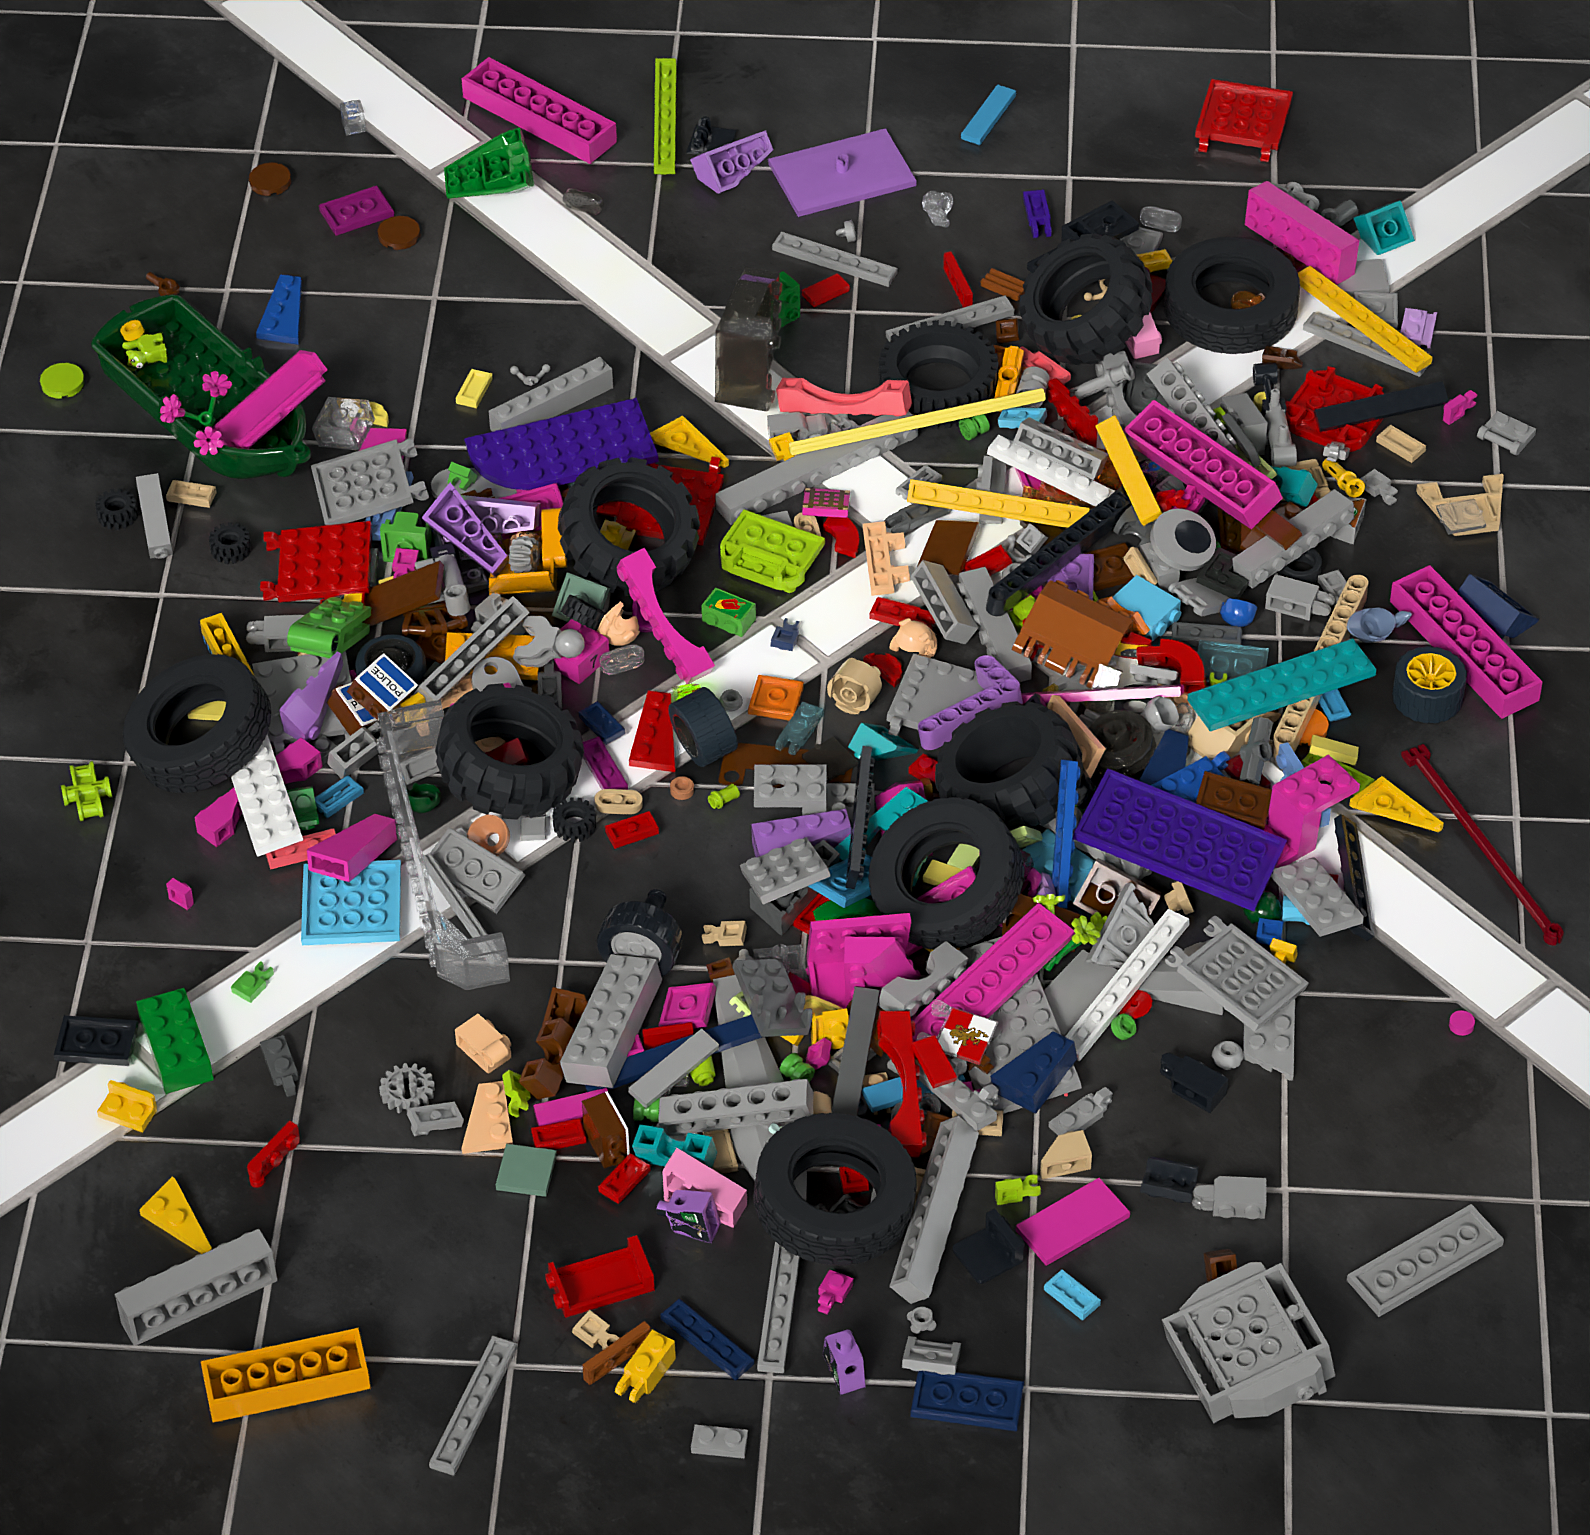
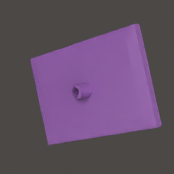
M886 128L768 159L771 170L798 217L916 186L915 177Z

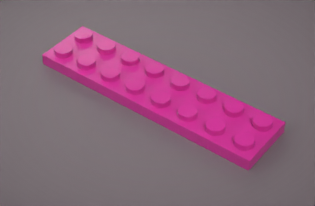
M1040 903L1036 904L912 1020L915 1021V1036H912L913 1042L933 1035L939 1040L952 1008L988 1019L1072 940V936L1075 934L1074 930Z

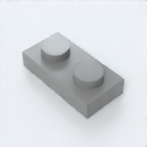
M695 1425L691 1453L745 1458L748 1430Z

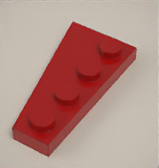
M1057 378L1048 380V390L1046 391L1048 401L1054 404L1059 416L1065 419L1067 426L1075 433L1078 440L1097 448V429L1095 425L1098 424V417L1095 414L1090 416V410L1086 406L1081 407L1079 399L1076 396L1071 397L1070 391Z
M648 690L629 756V766L675 772L673 726L668 710L671 704V693Z

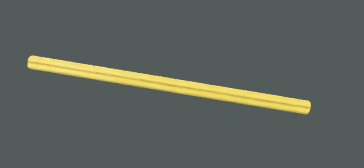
M1042 388L798 440L789 443V451L791 455H797L1038 403L1045 400V392Z

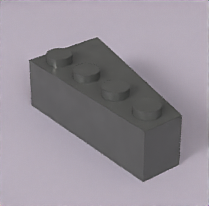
M825 840L813 846L828 868L840 862V854ZM806 886L763 905L754 890L750 888V908L777 933L783 936L792 926L793 921L817 896L818 892Z

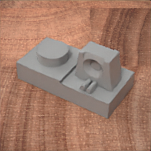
M455 1102L408 1108L407 1116L412 1124L411 1131L414 1136L428 1135L431 1130L462 1127L464 1121Z

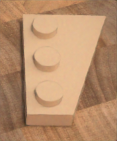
M503 1081L478 1085L462 1145V1154L503 1149L506 1144L513 1145Z

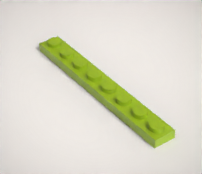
M676 58L655 59L654 174L666 175L675 174Z

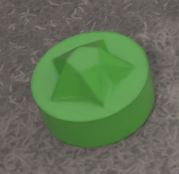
M1120 1014L1113 1018L1111 1029L1117 1038L1127 1040L1136 1033V1024L1128 1014Z

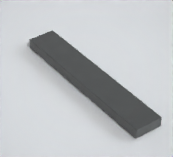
M862 987L854 988L832 1113L858 1116L880 990Z

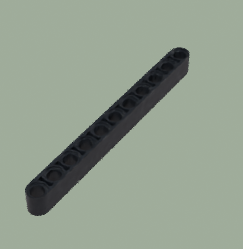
M1143 472L1153 492L1155 479L1151 474ZM1124 486L1117 489L992 586L988 593L986 611L992 616L1005 614L1110 532L1126 509L1132 505Z

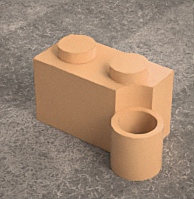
M476 1014L455 1029L456 1045L488 1074L512 1058L509 1038L505 1034L501 1035L490 1020H485L479 1014Z

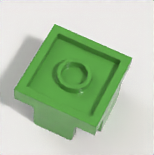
M396 512L393 524H391L389 519H386L385 524H381L380 536L384 562H393L396 548L419 550L420 556L418 561L430 559L429 550L432 542V528L427 523L425 527H417L418 513Z

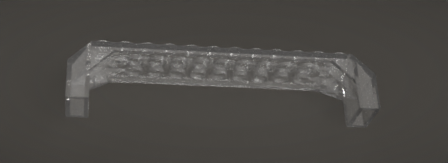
M441 700L399 707L377 713L380 739L376 740L379 754L382 753V755H378L380 768L386 771L383 773L385 787L390 788V790H387L389 804L395 806L391 808L392 815L396 824H399L396 825L398 839L404 842L400 843L402 856L408 860L405 861L407 875L413 878L409 879L412 894L415 895L416 911L419 912V915H422L419 916L421 930L424 931L425 947L431 952L428 953L430 967H435L438 977L465 990L510 982L508 955L502 932L468 939L437 910L399 762L436 746L444 717Z

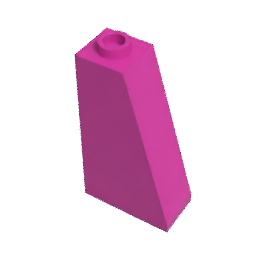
M373 814L307 849L309 871L350 882L397 840L395 819Z

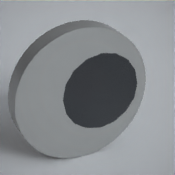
M1185 509L1168 510L1157 518L1151 528L1150 541L1154 552L1164 563L1172 568L1182 571L1200 569L1207 564L1215 552L1216 538L1211 526L1201 516Z

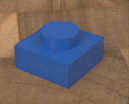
M1259 918L1256 943L1271 945L1273 938L1281 940L1284 921Z

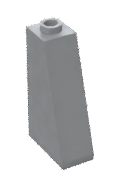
M157 473L136 477L150 558L161 559L168 555H173L159 475Z

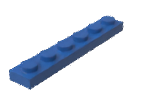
M1061 760L1052 872V882L1056 896L1065 895V900L1055 905L1060 908H1067V902L1071 898V890L1068 887L1069 878L1072 877L1073 866L1070 863L1071 854L1075 848L1072 834L1077 822L1076 815H1074V808L1078 803L1076 782L1080 778L1078 761Z

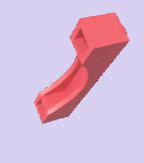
M782 378L776 388L780 412L902 416L907 414L912 405L909 382L904 380H887L879 387L860 394L834 393L817 387L804 378Z

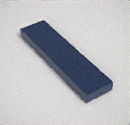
M678 1299L661 1314L662 1321L735 1381L754 1365L752 1357L681 1299Z

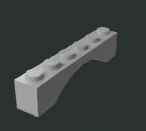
M1119 351L1115 355L1109 353L1103 356V361L1095 365L1097 377L1103 375L1109 368L1115 369L1121 366L1123 362H1129L1125 351ZM1129 380L1119 383L1118 387H1108L1102 390L1107 394L1106 401L1108 407L1112 408V416L1115 415L1122 429L1126 428L1137 417L1130 410L1123 396L1124 389ZM1131 446L1137 461L1149 459Z

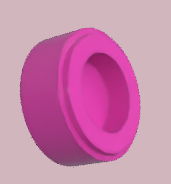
M1460 1010L1450 1016L1449 1028L1453 1033L1464 1036L1470 1034L1474 1029L1475 1019L1471 1013Z

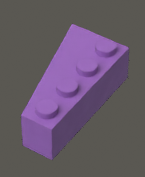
M450 482L422 516V519L496 577L509 562V557Z
M846 809L751 824L752 845L755 857L757 858L769 853L772 849L784 847L796 839H803L807 837L812 846L825 840L831 847L835 848L851 834V825Z

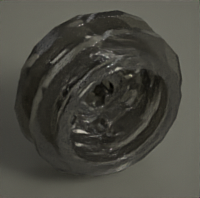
M1114 710L1104 713L1095 719L1088 728L1106 748L1095 769L1097 773L1102 775L1105 774L1108 768L1128 777L1133 776L1147 766L1156 750L1157 745L1151 724L1142 715L1132 711Z

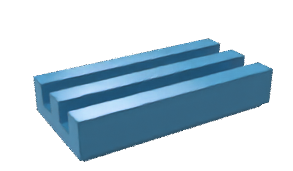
M347 775L315 797L316 807L320 813L323 812L324 816L329 818L364 794L363 787Z

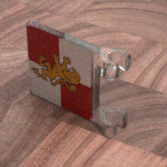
M934 1000L931 1005L932 1014L936 1017H946L937 1036V1040L944 1053L980 1065L998 1022L951 1007L941 1000ZM920 1032L917 1041L930 1037V1035Z

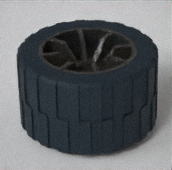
M702 687L669 705L668 710L673 729L685 751L698 766L704 767L737 749V736L731 720L719 699L710 689Z

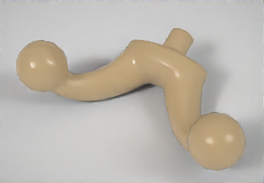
M1105 279L1099 280V285L1103 290L1102 293L1092 295L1088 292L1084 295V299L1087 301L1102 299L1108 289L1103 282Z

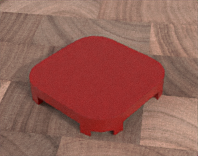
M1327 366V370H1318L1316 372L1311 369L1306 373V380L1291 401H1286V418L1289 431L1323 446L1336 441L1344 443V447L1350 448L1349 452L1361 449L1384 418L1355 425L1346 424L1345 427L1320 432L1314 410L1384 394L1382 392L1383 387L1375 384L1373 388H1369L1335 375L1336 368Z

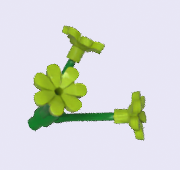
M1047 894L1046 896L1036 895V897H1033L1034 903L1045 905V908L1054 915V905L1065 900V895L1055 897V894ZM1095 912L1090 918L1091 922L1088 923L1087 918L1083 915L1079 919L1075 918L1071 923L1075 928L1072 940L1047 962L1043 968L1050 972L1054 965H1058L1066 954L1082 943L1086 944L1089 942L1091 945L1098 943L1097 939L1101 936L1100 931L1108 917L1105 915L1102 918L1099 912Z

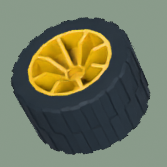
M1418 647L1406 652L1397 662L1392 696L1396 708L1404 716L1422 723L1434 724L1454 717L1460 711L1463 703L1467 676L1465 665L1452 652L1439 647Z

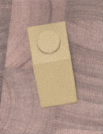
M1083 1130L1070 1131L1058 1135L1041 1160L1040 1176L1042 1180L1091 1169L1092 1153Z

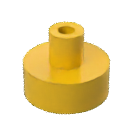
M132 320L124 324L120 332L126 341H133L143 335L144 328L140 321Z

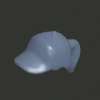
M1366 608L1350 616L1347 622V629L1362 642L1383 641L1391 634L1394 628L1404 625L1412 616V613L1399 611L1393 615L1384 608Z

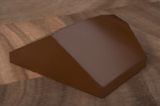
M1265 346L1262 354V363L1275 362L1277 369H1299L1303 367V362L1297 356L1295 349Z
M553 987L543 1023L562 1018L575 1030L588 1003L586 996Z

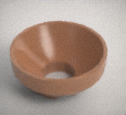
M484 815L477 818L471 824L467 838L494 855L499 856L509 844L510 831L507 824L498 816ZM492 834H498L499 841L495 846L488 845V838Z

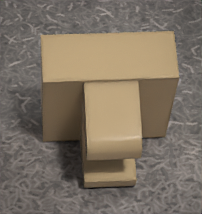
M1179 881L1172 883L1174 890L1164 895L1169 909L1172 911L1183 910L1185 915L1194 912L1183 884Z

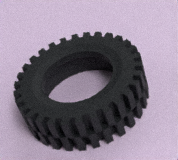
M933 320L932 325L929 326L926 321L920 322L919 328L912 324L909 325L908 332L903 328L899 330V336L893 334L891 342L886 341L884 349L882 348L880 352L879 386L887 380L907 381L908 375L914 369L928 363H948L959 367L968 375L970 382L961 387L945 391L926 390L909 383L912 405L908 411L913 416L995 397L998 383V356L995 353L994 346H990V340L988 338L983 339V334L979 331L973 334L972 327L968 326L964 330L963 324L956 323L954 327L951 326V321H945L944 325H939V320ZM962 419L941 424H944V429L951 428V423L954 422L956 427H958L959 421ZM938 424L932 425V429H938Z

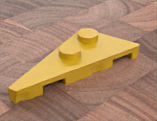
M684 416L650 433L654 444L710 463L711 457L721 458L720 467L725 468L729 466V459Z
M1383 776L1350 799L1349 806L1358 810L1440 832L1443 829L1444 823Z
M171 1177L139 1209L140 1215L197 1252L204 1254L211 1251L212 1248L176 1179Z

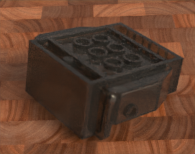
M745 267L734 287L715 330V402L767 412L771 407V403L774 402L775 390H771L772 375L769 371L773 354L776 349H779L781 344V336H778L782 322L781 318H778L782 307V301L779 300L782 291L779 273Z

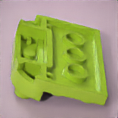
M743 509L721 541L722 569L773 589L792 593L805 581V573L825 545V538Z

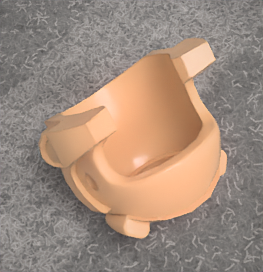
M621 601L604 615L596 631L608 638L609 644L615 646L630 644L640 633L636 616L626 620L621 617L624 611V605Z
M910 618L900 621V628L890 643V649L897 652L901 648L907 652H919L918 655L928 658L934 657L937 650L935 633L922 622L911 621Z

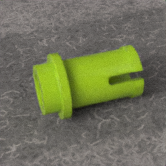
M730 784L719 791H712L708 796V802L712 808L721 809L723 804L739 798L740 793L736 785Z

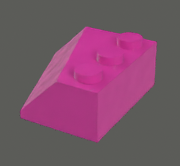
M845 937V999H853L855 987L880 990L881 994L882 988L898 976L909 980H919L921 978L920 972L913 968V962L911 959L906 958L904 949L895 937Z

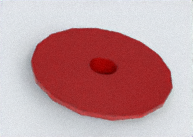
M1137 990L1118 1014H1128L1133 1019L1142 1017L1152 1008L1153 1000L1147 992Z

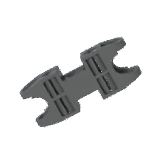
M1170 475L1155 487L1153 495L1155 496L1157 492L1171 489L1178 491L1185 490L1186 488L1181 480ZM1205 498V502L1203 503V505L1197 513L1198 515L1205 508L1206 504L1209 501L1208 499ZM1131 505L1119 518L1113 532L1118 536L1122 534L1137 535L1141 539L1137 547L1140 551V545L1151 542L1150 532L1156 520L1143 526L1133 505Z

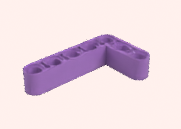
M989 655L978 657L975 660L977 681L984 690L920 721L918 732L922 748L934 750L941 747L944 742H950L952 732L961 723L967 724L976 718V713L989 707L991 710L1000 708L1002 703L1014 701L1023 704L1019 681L994 657Z

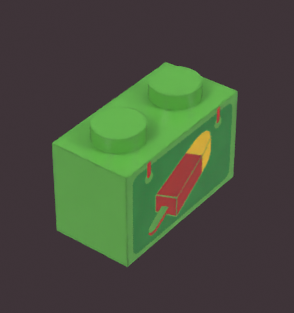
M715 588L702 604V621L740 637L744 636L756 620L755 603Z

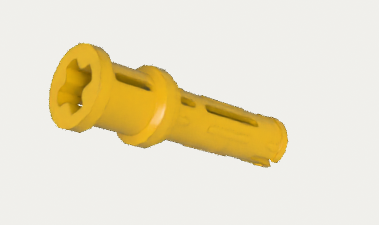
M1327 458L1323 461V469L1337 480L1339 488L1344 490L1348 496L1356 498L1364 492V482L1357 478L1352 471H1346L1337 462L1328 461Z

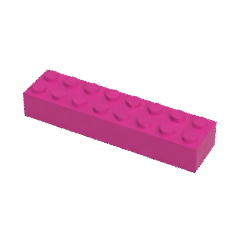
M490 57L462 78L463 98L589 164L617 142L615 122Z
M1155 400L1123 429L1129 444L1134 449L1186 485L1196 486V492L1250 529L1283 498L1273 480Z
M1430 565L1392 583L1390 602L1398 611L1412 613L1408 621L1433 647L1448 650L1460 658L1467 672L1466 682L1501 719L1540 700L1542 681Z

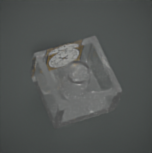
M328 397L312 430L319 447L360 450L375 417L368 400Z

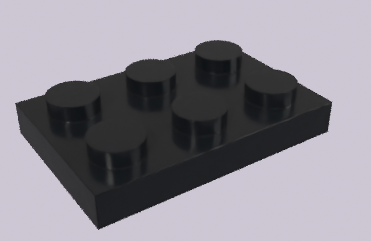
M64 1015L54 1052L55 1061L129 1066L139 1027L138 1021Z

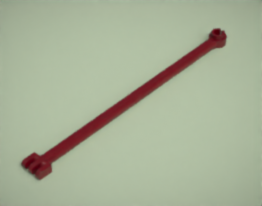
M1421 744L1418 745V750L1416 747L1410 748V753L1407 750L1401 752L1403 760L1409 767L1417 765L1541 928L1545 943L1556 945L1558 938V943L1560 944L1564 934L1561 926L1549 920L1428 761L1431 753L1426 746Z

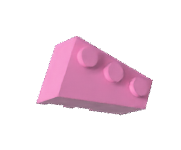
M1151 313L1143 317L1144 326L1137 336H1131L1125 342L1134 359L1159 354L1162 337L1160 332L1157 331Z
M676 1148L663 1169L664 1201L669 1202L676 1190L711 1192L720 1222L734 1228L747 1206L746 1189Z

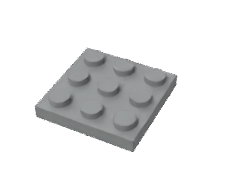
M807 837L796 839L784 847L772 849L769 853L758 858H751L746 863L740 865L743 875L763 905L830 877L828 867Z

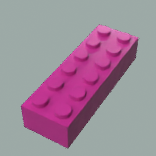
M1268 181L1249 190L1245 226L1288 254L1293 255L1297 260L1306 264V266L1313 267L1335 285L1355 275L1360 240Z

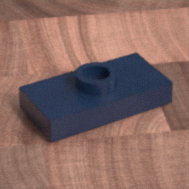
M598 701L578 712L579 718L606 745L625 735V728Z

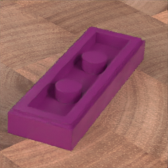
M600 737L584 741L583 759L602 790H628L626 780Z

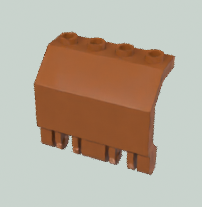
M1049 580L1039 593L1012 647V651L1022 654L1031 638L1023 656L1029 658L1034 651L1035 645L1038 643L1044 646L1037 663L1042 665L1052 648L1045 662V667L1063 675L1071 659H1073L1067 670L1066 677L1071 678L1078 664H1081L1086 669L1080 676L1079 683L1085 685L1090 673L1094 669L1086 687L1097 689L1123 636L1126 633H1130L1133 627V620L1130 619L1131 616L1123 611L1119 610L1117 613L1109 609L1110 606L1103 601L1098 600L1095 602L1089 599V595L1080 590L1074 592L1068 589L1069 586L1062 581L1056 580L1054 582Z

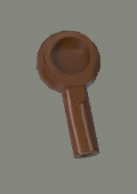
M152 272L146 275L147 280L159 287L160 296L179 294L180 287L175 280L159 278Z

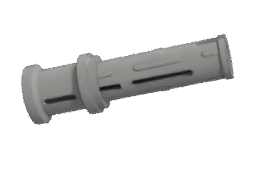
M1125 361L1121 366L1115 369L1109 368L1103 375L1069 390L1071 397L1076 396L1081 400L1105 388L1118 387L1119 383L1126 380L1131 381L1135 378L1134 370L1131 364Z

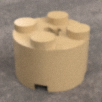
M855 658L847 659L828 683L827 692L829 697H833L836 701L835 705L846 713L859 714L860 711H866L881 691L880 670Z

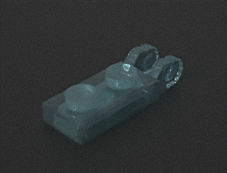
M802 702L779 735L775 749L781 751L789 741L791 744L788 752L791 755H795L800 747L804 746L824 716V709Z

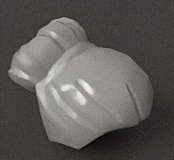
M1156 696L1148 701L1143 712L1140 714L1142 724L1151 734L1158 735L1174 727L1179 722V714L1173 701L1161 696Z

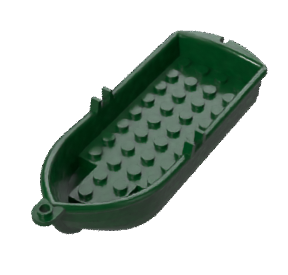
M174 294L158 296L129 306L131 313L122 310L112 317L92 339L91 346L98 353L104 374L216 473L236 479L256 478L275 473L280 477H287L294 473L297 464L304 463L310 459V449L302 442L306 431V416L301 403L249 449L223 445L222 448L217 447L218 453L212 455L210 450H208L206 455L200 454L201 447L194 446V441L199 439L195 436L197 431L205 432L206 428L200 421L185 416L175 417L173 423L161 421L160 417L162 414L160 409L162 406H165L163 399L165 397L171 398L173 394L179 397L181 401L180 408L185 409L186 412L195 415L207 412L210 406L211 395L210 391H204L202 388V384L205 383L203 375L208 374L211 377L212 371H217L218 377L222 374L227 375V381L232 382V386L230 389H227L228 392L225 396L219 394L216 397L213 416L215 418V425L271 376L265 370L260 356L253 359L250 347L245 350L239 348L181 296ZM138 320L144 328L143 335L162 333L167 363L162 361L145 363L141 368L128 366L127 350L122 345L124 342L130 341H126L120 332L121 327L129 321Z

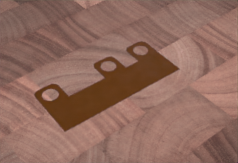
M738 743L736 750L723 756L719 783L722 785L734 784V786H740L743 784L745 770H754L755 765H826L827 783L835 781L850 783L855 756L854 754ZM728 771H736L739 774V779L735 782H728L725 780L724 775ZM778 784V785L773 786V787H774V788H782L784 785Z

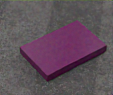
M378 186L319 205V211L335 236L394 216V210Z

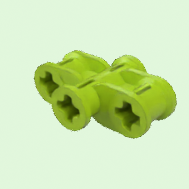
M90 761L87 765L77 767L69 765L73 785L67 787L61 785L64 805L68 806L69 803L76 802L80 821L94 816L104 817L100 797H112L108 776L104 777L103 780L97 781L93 761Z

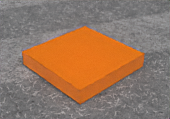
M758 675L748 707V714L794 721L804 689V682Z

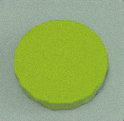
M58 363L51 365L43 371L40 377V384L43 392L49 397L56 399L67 395L72 397L84 387V374L74 364Z

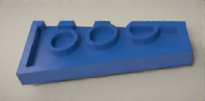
M280 274L256 331L257 339L299 345L301 277Z

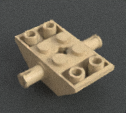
M1273 710L1255 717L1268 718L1274 723L1281 717V713ZM1197 716L1187 733V736H1189L1188 747L1203 758L1207 756L1211 761L1222 751H1225L1232 758L1240 751L1243 744L1248 743L1253 718L1255 717L1210 732L1201 718ZM1269 739V744L1272 749L1273 740Z

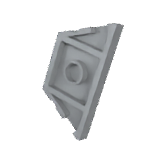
M1125 884L1100 931L1101 936L1097 939L1098 943L1093 945L1085 960L1086 962L1120 969L1155 926L1152 919L1148 917L1143 902H1138L1133 892L1136 889L1134 884Z
M1295 999L1255 1032L1244 1024L1243 1036L1244 1060L1253 1064H1259L1270 1072L1273 1069L1285 1074V1079L1292 1081L1294 1075Z

